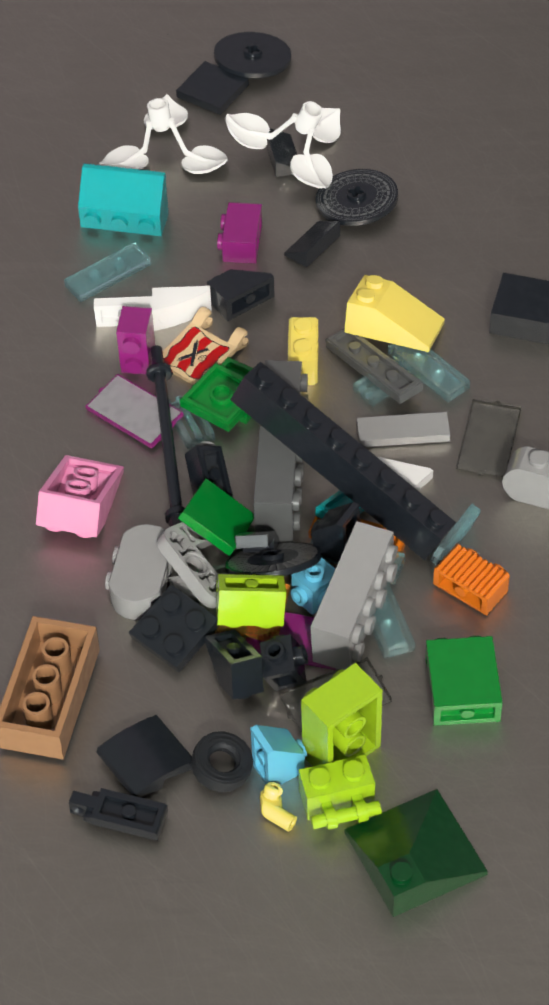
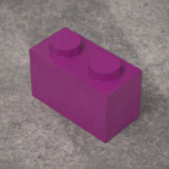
M228 202L227 213L221 215V230H223V233H218L217 249L222 250L223 262L256 264L262 231V204Z
M122 306L116 331L121 372L146 374L147 368L152 365L151 347L155 346L152 308Z

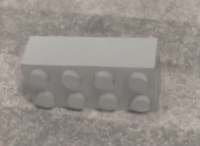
M356 521L311 624L313 662L340 670L347 669L355 661L360 662L365 649L363 640L366 634H372L376 623V616H374L376 609H382L387 596L386 585L388 582L392 583L397 573L398 564H395L394 561L398 546L394 545L393 531Z

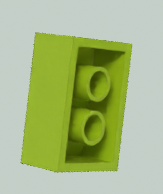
M354 663L347 669L337 671L328 682L319 688H312L301 699L302 743L307 751L305 759L312 766L365 754L368 756L381 747L383 690L357 663Z

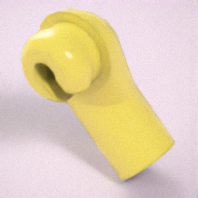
M276 782L266 783L259 797L261 813L266 819L289 832L295 826L297 816L283 809L282 787Z

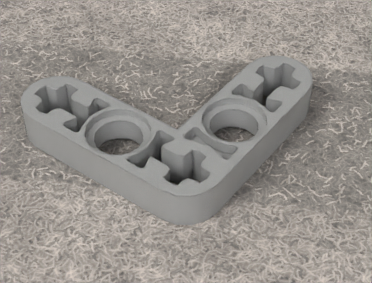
M183 522L168 527L157 541L158 549L196 598L204 606L212 609L216 608V580H218V573L200 552L201 549L213 544L197 532L195 533L200 539L193 537L189 530L195 531ZM187 563L193 564L199 572L193 571L188 567Z

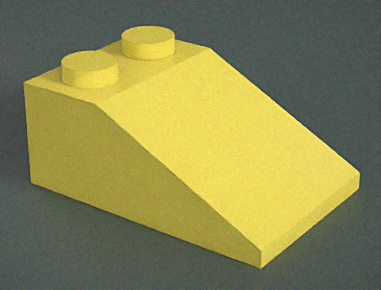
M364 275L347 302L344 332L429 352L444 325L445 319L393 281L383 279L377 275Z

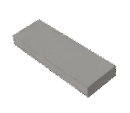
M447 412L357 418L356 424L358 441L364 447L448 442L451 436Z

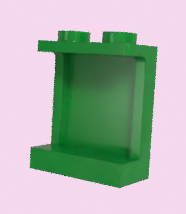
M475 635L468 638L426 640L425 660L426 664H428L433 702V726L501 722L503 702L493 637Z

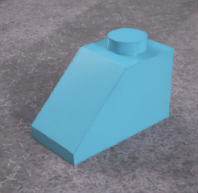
M262 725L251 727L253 766L264 783L276 782L281 785L299 776L298 770L305 768V758L307 757V751L299 738L295 740L289 730L285 728Z

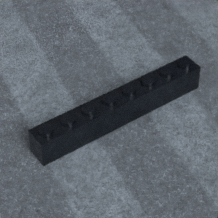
M259 362L243 377L230 399L233 403L343 494L359 504L360 508L383 527L393 531L394 536L423 560L428 558L456 524L452 518L262 362Z

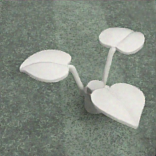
M166 94L163 98H156L147 103L148 113L144 117L146 132L143 147L139 149L131 145L120 146L109 152L103 161L99 162V165L142 170L149 163V158L144 154L148 150L151 129L157 132H163L169 128L172 129L183 154L187 156L182 160V167L187 172L193 174L211 172L224 165L228 161V157L219 149L206 145L197 146L191 152L186 149L176 127L182 125L188 119L187 110Z
M307 101L303 104L298 114L293 113L289 120L272 133H269L270 128L267 122L255 114L227 113L225 120L229 132L237 142L250 149H264L267 145V139H273L294 122L298 132L308 135L303 151L304 155L297 154L291 159L290 168L293 175L301 182L316 188L326 189L330 186L333 174L329 162L320 154L310 155L309 148L312 136L317 141L323 143H332L339 138L341 133L339 108H321L317 103Z

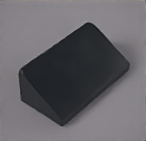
M270 128L269 133L274 132L275 129ZM281 132L273 139H267L266 145L276 177L293 175L290 162L293 156L297 155L291 134Z
M318 221L284 252V256L308 267L340 237V222Z
M195 445L185 453L193 496L203 481L208 479L233 498L222 446Z

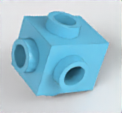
M321 558L316 565L291 574V597L298 606L306 609L310 614L317 613L335 568Z

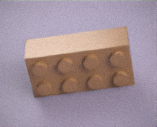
M32 616L0 706V748L64 760L100 651L97 628L95 626Z

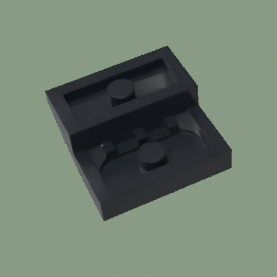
M157 715L146 718L117 733L100 745L96 751L126 790L136 797H142L161 790L166 779L192 770V756Z

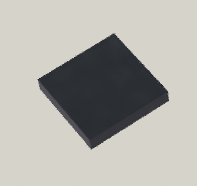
M204 61L176 90V96L221 115L249 86V78L230 74L219 66Z

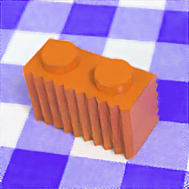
M456 544L434 568L433 584L487 616L493 607L507 594L510 575L499 564L488 563L486 559H482L473 549Z

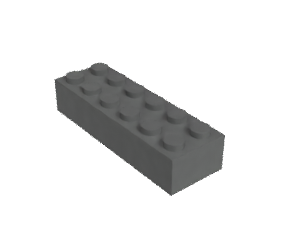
M265 360V365L308 400V394H303V392L308 390V374H302V361ZM260 425L254 492L255 532L275 531L279 536L280 543L293 542L294 531H300L301 512L295 511H300V506H302V487L297 486H301V482H303L304 463H299L303 462L299 456Z

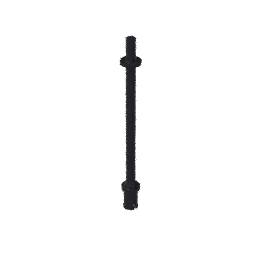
M155 345L151 347L152 365L147 368L146 376L148 380L155 382L170 508L165 512V521L171 527L182 522L178 517L185 507L182 506L166 382L172 377L173 372L171 366L164 363L162 347Z

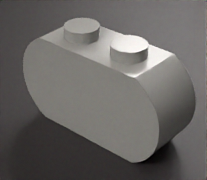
M525 446L513 452L502 484L506 493L515 501L549 509V451Z
M144 524L130 528L123 534L120 546H115L112 561L114 567L113 571L107 572L105 589L110 590L111 604L114 610L127 619L140 620L168 588V577H171L173 567L158 549L157 541L165 529L156 525Z

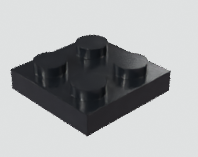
M170 585L128 633L132 639L179 673L205 644V636L212 635L220 625H217L216 616L173 585Z

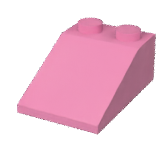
M65 455L39 490L36 525L46 527V529L54 532L67 531L76 533L77 536L83 538H97L106 523L124 473V467Z

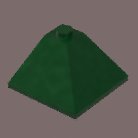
M438 789L382 812V814L375 815L369 818V821L360 822L345 829L347 838L393 917L488 875L486 867Z

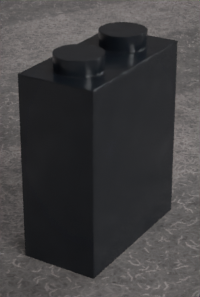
M503 273L491 311L489 333L549 344V281Z

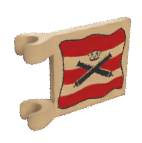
M201 307L195 314L192 322L163 350L164 363L171 366L174 375L191 385H194L215 363L221 365L227 357L231 358L237 351L244 349L249 344V339L245 337L248 331L241 327H237L228 342L206 331L205 329L209 328L213 323V319L209 317L212 312L206 307Z

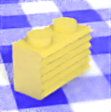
M291 317L288 328V361H302V374H308V385L318 383V319L315 317Z

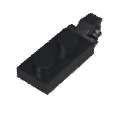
M101 788L100 791H93L92 795L73 791L69 800L70 813L82 816L83 821L92 825L157 841L168 813V805L165 803Z

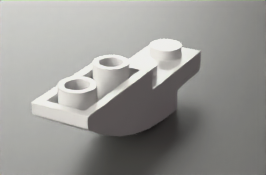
M210 286L152 288V296L94 298L96 327L118 326L122 306L152 308L154 331L193 320L201 307L212 310Z

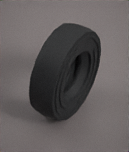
M218 731L203 736L193 750L191 765L193 774L202 785L217 792H230L241 787L249 778L253 766L251 749L240 737L229 732ZM216 751L226 752L233 758L235 766L228 772L218 771L211 765L210 755Z

